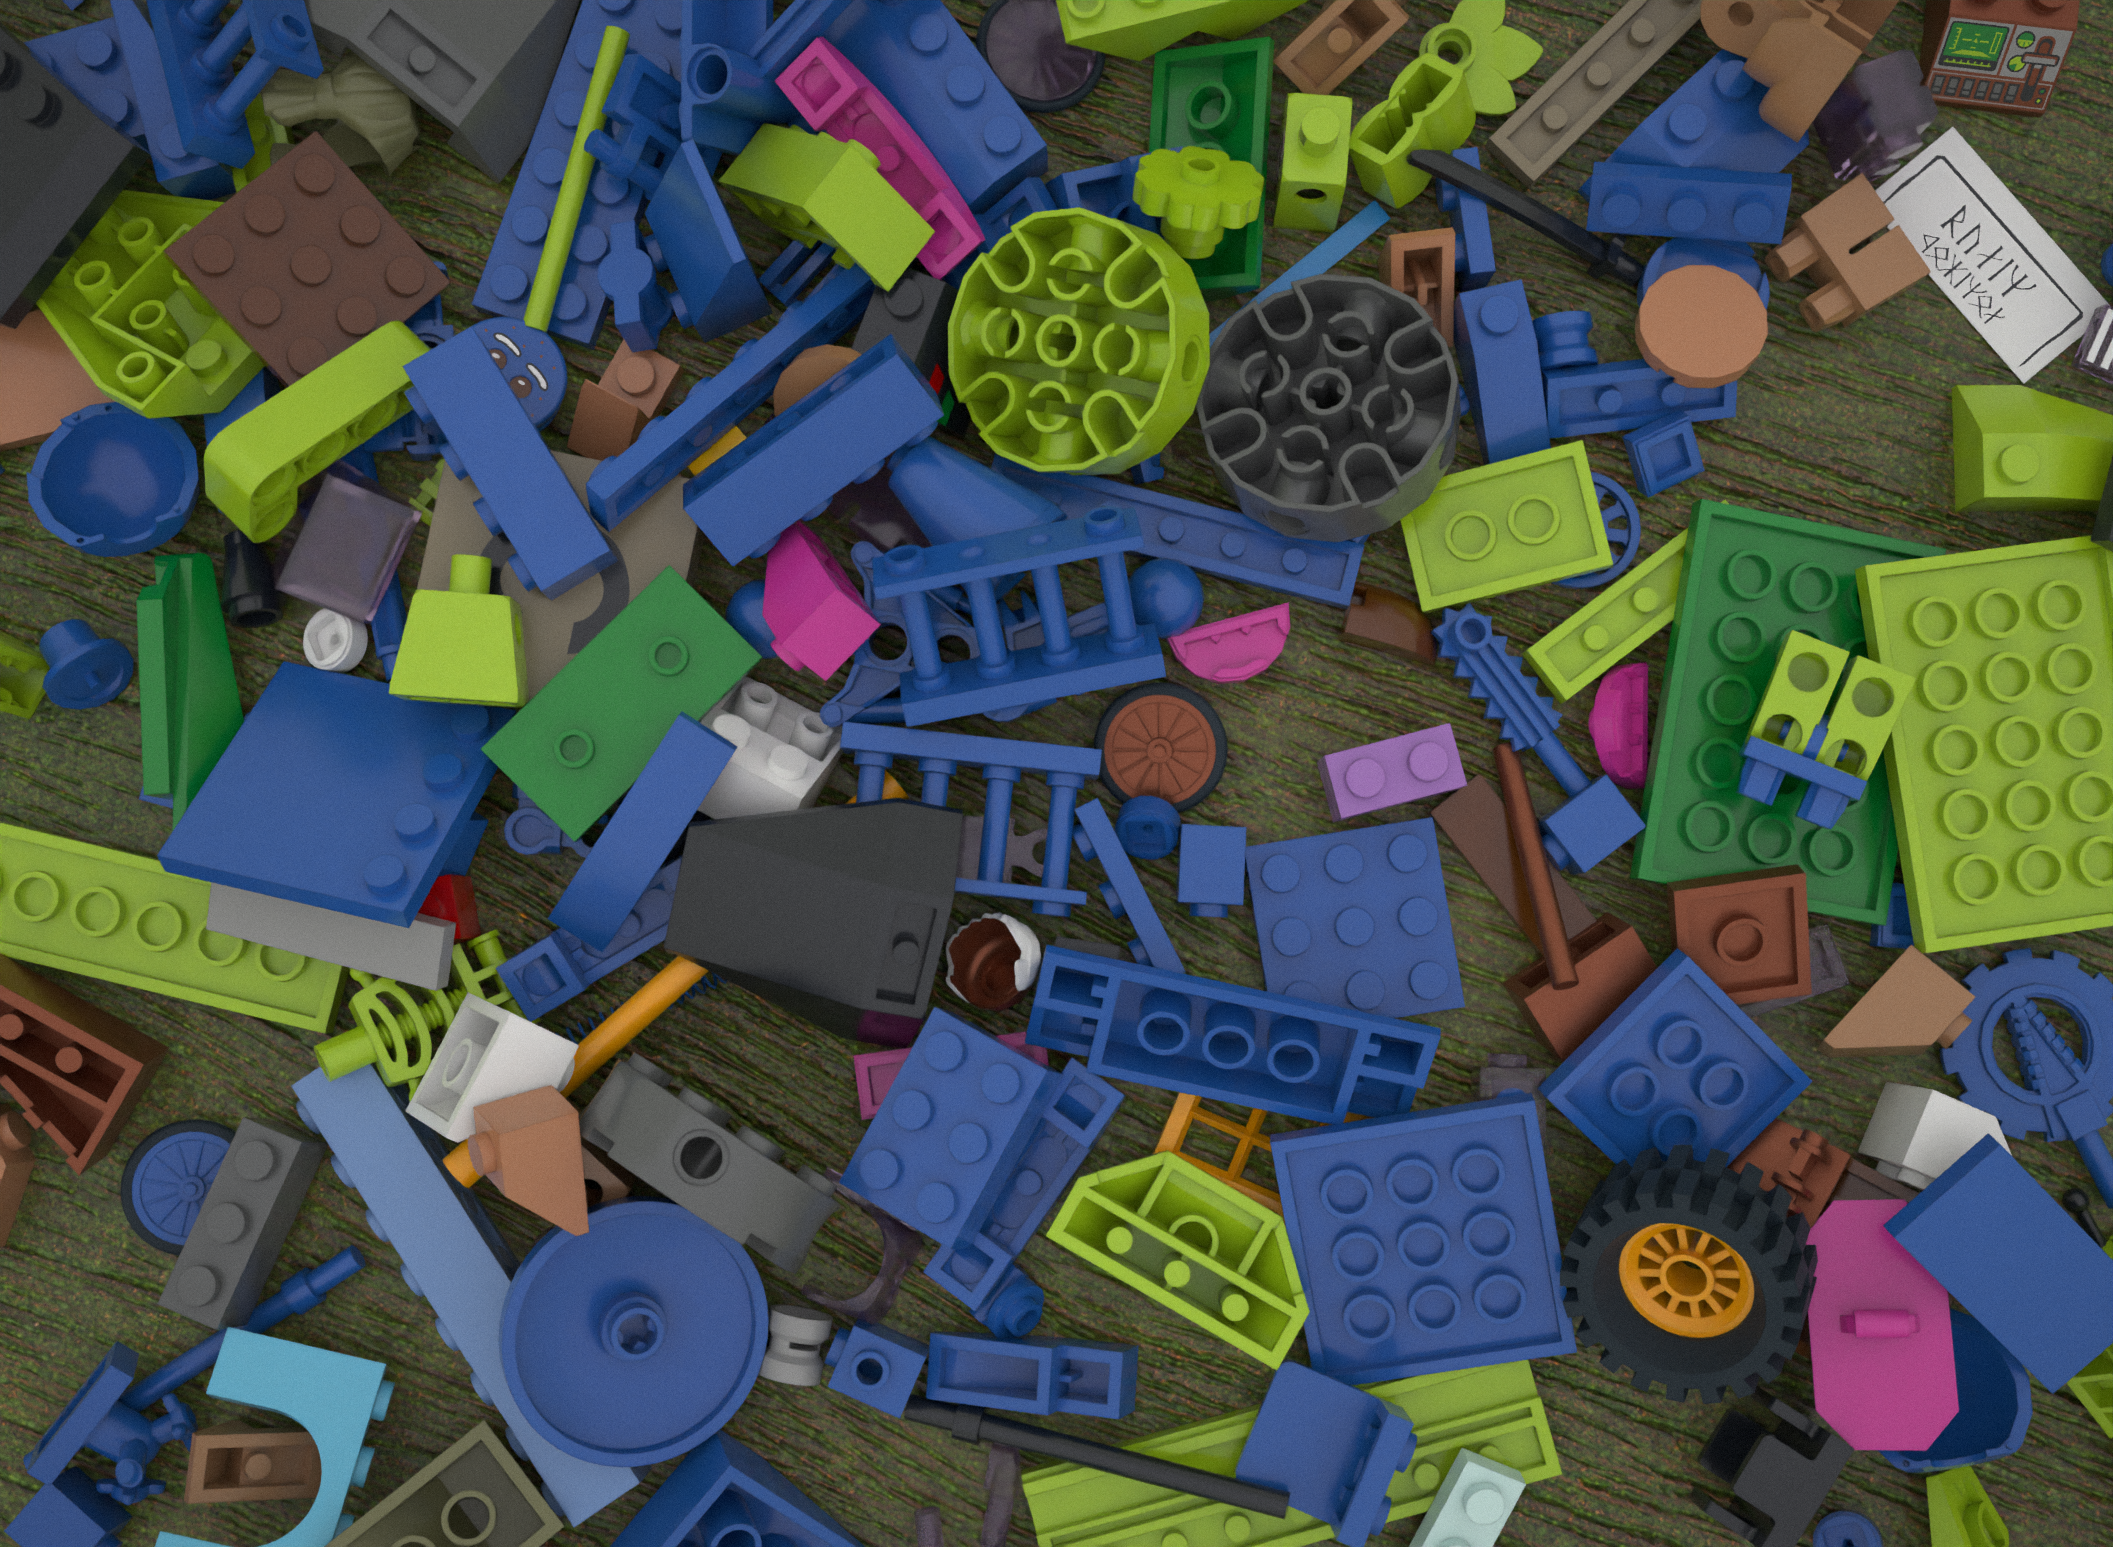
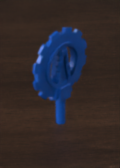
M2031 948L2016 949L2003 952L2004 963L1989 970L1983 963L1978 964L1961 979V982L1968 987L1967 990L1975 996L1974 1000L1962 1011L1973 1021L1947 1049L1939 1048L1944 1074L1955 1073L1959 1084L1964 1090L1956 1097L1965 1104L1995 1116L2002 1133L2006 1136L2024 1140L2027 1130L2043 1132L2044 1142L2073 1141L2107 1208L2112 1209L2113 1159L2098 1129L2108 1125L2105 1119L2113 1113V1106L2108 1103L2113 1097V984L2101 972H2097L2093 977H2090L2087 973L2077 968L2080 958L2057 950H2051L2049 959L2032 958ZM2029 998L2050 999L2066 1009L2078 1024L2083 1040L2081 1061L2074 1057V1052L2069 1046L2064 1044L2063 1038L2055 1033V1028L2046 1021L2047 1018L2041 1011L2036 1009V1004ZM2002 1013L2004 1019L2008 1021L2006 1024L2007 1029L2012 1034L2010 1039L2013 1047L2016 1048V1059L2020 1061L2019 1069L2021 1075H2024L2025 1079L2023 1082L2028 1091L2008 1080L1997 1066L1992 1049L1993 1029Z

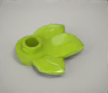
M1462 0L1456 7L1450 22L1439 24L1430 29L1423 37L1418 50V57L1428 52L1438 56V52L1443 49L1453 50L1459 57V62L1454 65L1464 71L1475 113L1486 116H1503L1515 110V96L1509 83L1521 78L1532 69L1543 53L1542 46L1520 31L1502 25L1505 16V0Z

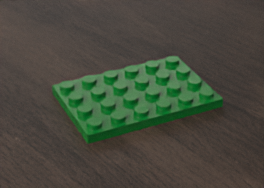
M1700 499L1692 503L1640 812V819L1646 827L1638 832L1636 836L1629 879L1667 886V882L1798 864L1806 873L1808 913L1874 926H1886L1898 853V841L1883 750L1867 780L1860 800L1848 801L1844 812L1832 829L1822 828L1795 816L1808 783L1788 775L1784 776L1772 806L1736 793L1741 768L1745 761V758L1738 755L1767 687L1785 635L1794 630L1850 652L1824 711V714L1828 715L1849 660L1858 655L1869 659L1855 569L1866 565L1945 555V548L1706 499Z

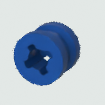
M1558 312L1536 318L1532 321L1537 339L1541 377L1542 370L1598 364L1597 351L1589 346L1588 333L1593 328L1592 314L1590 312Z

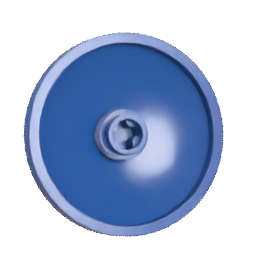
M631 1196L608 1200L588 1207L589 1233L575 1236L559 1226L551 1229L533 1247L516 1271L508 1288L499 1322L498 1341L503 1374L516 1405L530 1426L542 1438L564 1453L585 1462L611 1467H639L669 1460L690 1451L719 1431L732 1418L751 1391L759 1374L768 1340V1306L764 1287L752 1259L743 1246L671 1199L652 1196Z

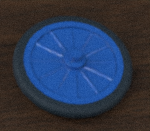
M183 1120L159 1128L147 1136L135 1148L123 1171L120 1195L126 1219L142 1240L160 1251L180 1255L236 1131L209 1120Z

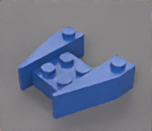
M110 0L114 17L23 42L93 108L111 117L150 153L158 183L175 197L212 200L236 193L230 165L183 151L149 10L142 0Z

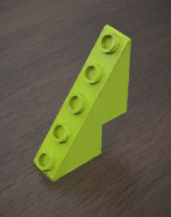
M1056 0L1066 44L1140 62L1196 31L1235 40L1309 0Z

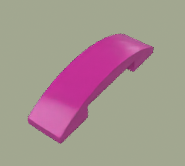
M817 37L775 80L776 84L814 131L826 130L834 139L847 143L849 139H854L868 148L878 158L881 165L876 171L935 230L934 234L916 256L933 278L942 281L986 240L963 197L920 137L884 95L824 37Z

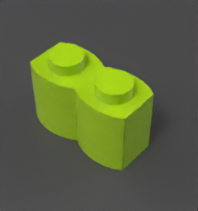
M1430 52L1425 53L1412 61L1399 74L1392 85L1388 100L1379 103L1361 118L1351 133L1349 152L1364 191L1395 209L1401 208L1415 199L1425 189L1433 176L1410 165L1406 160V156L1414 150L1423 149L1441 150L1450 155L1452 150H1457L1466 141L1475 125L1476 113L1463 69Z

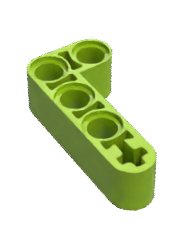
M399 320L391 321L231 423L213 438L205 450L204 475L207 498L252 542L261 543L271 539L287 526L296 513L298 486L414 409L404 391L413 387L414 384L402 366L431 349L403 322Z

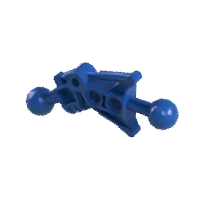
M860 541L853 546L851 558L864 580V601L881 625L852 654L855 655L854 664L844 688L822 706L820 718L829 727L843 726V722L862 724L906 723L901 705V697H887L900 690L899 673L913 670L915 663L899 596L876 600L873 586L872 558L884 556L886 552L875 548L867 541ZM1165 557L1148 560L1136 568L1128 579L1135 623L1140 626L1154 623L1158 638L1166 639L1180 636L1192 628L1202 614L1205 599L1202 582L1194 570L1180 560ZM755 579L743 584L731 596L725 611V620L763 659H774L778 655L770 644L776 637L762 616L765 579ZM954 585L925 590L937 645L948 638H960L970 648V659L977 658L980 655L975 628L955 613L956 609L972 616L969 600L963 596L965 590ZM1024 590L1020 591L1022 608L1011 611L1003 598L999 600L1000 604H997L1001 627L1005 629L1007 647L1011 651L1039 646L1045 642L1037 602L1032 603ZM1105 601L1067 616L1070 635L1074 638L1105 633L1110 629ZM886 626H898L904 630L907 636V646L904 653L894 660H882L876 655L874 650V638ZM1084 692V693H1079V694H1074V695L1079 696V695L1085 694L1086 692ZM1053 698L977 714H984L987 718L999 723H1010L1024 715L1054 704L1057 700Z

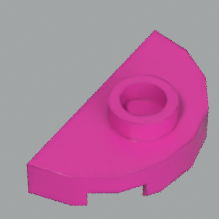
M1289 602L1191 628L1180 636L1166 638V641L1176 661L1195 677L1216 684L1241 683L1265 672L1282 652L1290 630Z
M1647 662L1614 666L1601 681L1588 721L1589 731L1595 742L1602 768L1614 783L1626 789L1645 788L1647 777Z

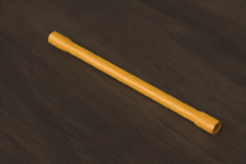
M885 770L882 800L892 798L909 799L903 788ZM857 794L845 804L856 803ZM678 955L577 1044L579 1047L573 1057L575 1060L573 1074L560 1094L567 1098L708 973L709 970ZM468 1139L460 1143L442 1159L449 1172L466 1188H470L482 1177L477 1174L471 1162Z

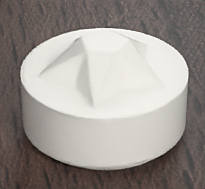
M327 607L318 611L310 619L304 632L303 648L306 658L314 667L337 673H345L352 670L359 664L367 648L368 634L365 623L357 614L343 609Z

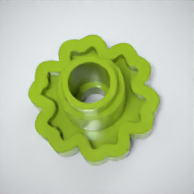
M1196 146L1184 147L1180 152L1157 149L1151 155H1145L1139 159L1138 171L1135 173L1132 199L1136 204L1140 205L1142 212L1146 215L1162 217L1160 231L1165 237L1167 244L1180 257L1202 259L1214 253L1215 245L1223 239L1225 227L1240 229L1258 218L1264 177L1256 171L1252 164L1245 161H1230L1228 154L1220 150L1204 149Z

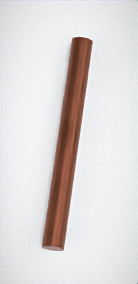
M1510 742L1503 743L1494 747L1492 752L1552 987L1554 990L1569 989L1577 986L1579 980L1519 750L1512 751Z

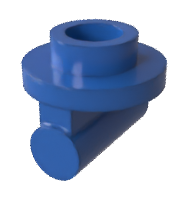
M1014 1262L979 1309L974 1311L970 1308L969 1312L979 1322L987 1326L997 1338L1020 1337L1029 1333L1039 1322L1042 1315L1044 1293L1029 1278L1028 1273Z

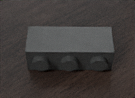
M243 1117L157 1304L215 1330L247 1325L327 1149L328 1143L273 1119Z

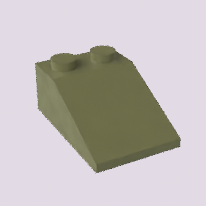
M483 1420L324 1547H540L561 1530L564 1525L485 1420Z

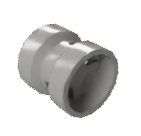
M771 1305L768 1313V1331L771 1336L769 1345L765 1350L759 1375L787 1384L801 1386L819 1385L824 1367V1362L819 1356L821 1344L830 1337L833 1317L824 1312L800 1306Z

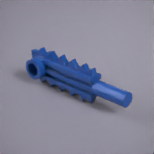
M1470 602L1459 612L1444 608L1442 610V625L1430 631L1438 640L1439 651L1437 657L1454 660L1456 664L1453 678H1464L1471 682L1468 698L1484 699L1487 703L1483 719H1498L1502 723L1499 739L1510 740L1513 752L1520 749L1524 752L1533 748L1569 797L1574 796L1587 787L1591 782L1552 732L1560 726L1558 720L1563 714L1552 709L1554 697H1539L1536 694L1538 677H1528L1521 674L1520 669L1523 657L1508 656L1506 654L1505 647L1508 636H1493L1491 628L1492 616H1483L1476 613Z

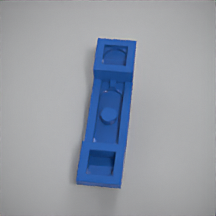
M681 711L548 917V920L603 953L738 746Z
M682 855L658 869L603 953L559 927L495 968L530 1022L581 993L591 983L665 940Z
M1071 1058L1061 1072L1064 1076L971 1247L949 1249L941 1245L923 1271L974 1311H977L1050 1214L1126 1097L1124 1093L1099 1075L1087 1073L1086 1066L1075 1058Z

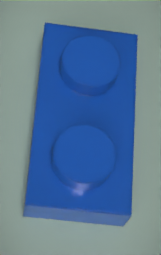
M1478 147L1452 150L1451 156L1481 171ZM1436 177V199L1439 211L1449 212L1450 225L1455 231V272L1458 273L1460 292L1485 288L1496 271L1486 202Z

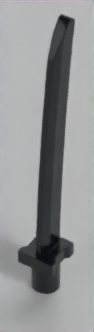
M1414 150L1406 156V160L1410 165L1492 205L1592 264L1588 268L1587 274L1596 280L1608 272L1631 287L1642 276L1645 266L1622 251V247L1627 239L1619 233H1615L1604 241L1549 207L1441 150Z

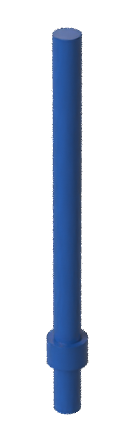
M351 1245L314 1270L306 1267L281 1283V1291L254 1308L247 1325L232 1328L261 1334L294 1312L303 1315L325 1301L328 1290L364 1268L366 1263L363 1255L355 1246ZM227 1328L220 1329L125 1390L118 1400L140 1412L162 1398V1396L216 1363ZM34 1450L24 1456L23 1461L27 1470Z

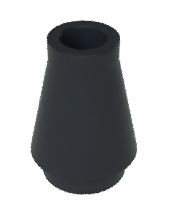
M241 530L225 535L223 538L225 558L221 599L222 611L229 614L230 623L233 626L240 628H258L278 622L283 617L282 607L286 604L287 598L265 549L264 542H252Z

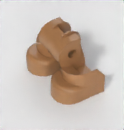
M1702 0L1700 13L1701 23L1707 36L1720 48L1748 58L1742 70L1754 80L1770 88L1759 105L1761 119L1798 143L1899 0Z

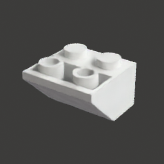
M745 676L700 722L738 747L697 810L713 819H723L812 808L843 753L840 748L842 727H829L821 721L820 713L813 712L775 692L770 686Z
M1886 1082L1858 1150V1153L1879 1161L1875 1169L1879 1173L1909 1188L1915 1187L1920 1190H1924L1988 1133L2012 1156L1995 1116L1933 1089Z

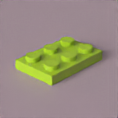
M1583 440L1443 476L1429 499L1400 519L1424 614L1613 567Z

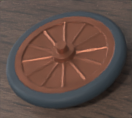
M1163 682L1143 684L1117 697L1105 710L1097 725L1093 749L1102 750L1099 776L1109 792L1121 803L1124 804L1138 796H1154L1170 803L1178 813L1196 806L1211 794L1223 775L1228 753L1225 729L1214 708L1196 692L1177 684Z

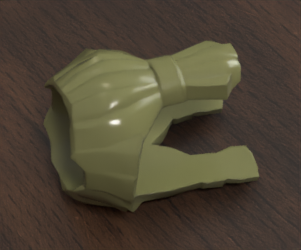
M352 50L347 53L332 72L321 73L317 79L302 73L279 68L260 92L263 99L264 114L272 117L279 125L290 127L316 118L334 121L336 124L321 137L350 169L370 164L378 167L381 165L385 174L390 176L401 162L422 146L419 141L421 129L417 119V102ZM272 144L270 151L271 166L298 144Z

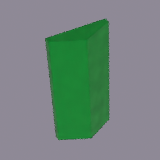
M1270 36L1162 50L1155 53L1149 153L1157 149H1170L1183 146V148L1196 146L1204 149L1220 150L1228 154L1230 161H1245L1252 164L1256 171L1264 177L1259 214L1255 221L1247 223L1240 229L1225 227L1222 241L1215 245V251L1209 257L1202 259L1181 257L1191 267L1204 301H1218L1260 288L1274 59V40Z

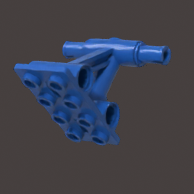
M681 0V36L679 39L681 102L679 104V120L681 123L682 141L687 142L693 139L696 146L738 156L764 123L778 125L792 121L799 114V111L776 84L775 80L817 37H820L854 0H795L774 23V0Z

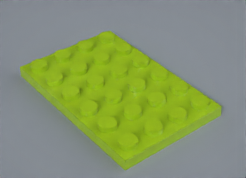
M2092 535L1866 565L1855 569L1869 660L1917 678L1886 741L1883 752L1914 947L1921 953H1932L2113 926V552L2091 542Z

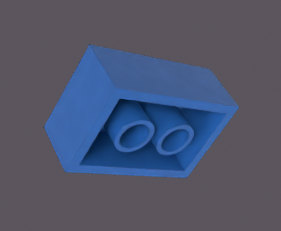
M934 1007L839 1183L949 1249L970 1248L1064 1075L956 1013Z

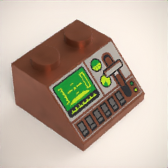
M1926 0L1916 103L2040 118L2046 111L2076 33L2080 0Z

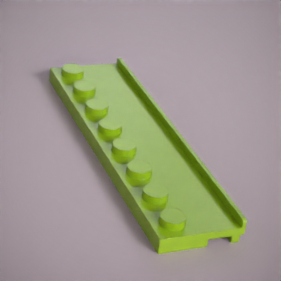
M1528 1360L1352 1385L1403 1407L1414 1423L1411 1432L1417 1435L1416 1447L1407 1469L1403 1473L1395 1470L1385 1495L1391 1497V1507L1385 1523L1428 1512L1461 1448L1520 1471L1526 1484L1562 1475L1542 1400L1538 1395ZM1261 1404L1110 1446L1236 1478V1464ZM1060 1460L1028 1467L1021 1471L1022 1485L1029 1503L1039 1547H1301L1335 1537L1329 1523L1288 1506L1284 1520Z

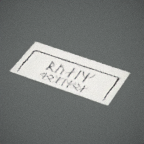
M1951 127L1875 190L1895 219L1887 228L1891 230L1898 225L1901 227L1930 269L1931 273L1928 275L2023 384L2103 319L2108 309L2113 310L2109 303L1954 127Z

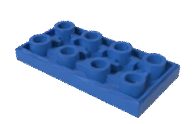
M1989 1133L1883 1225L2052 1394L2113 1343V1260Z

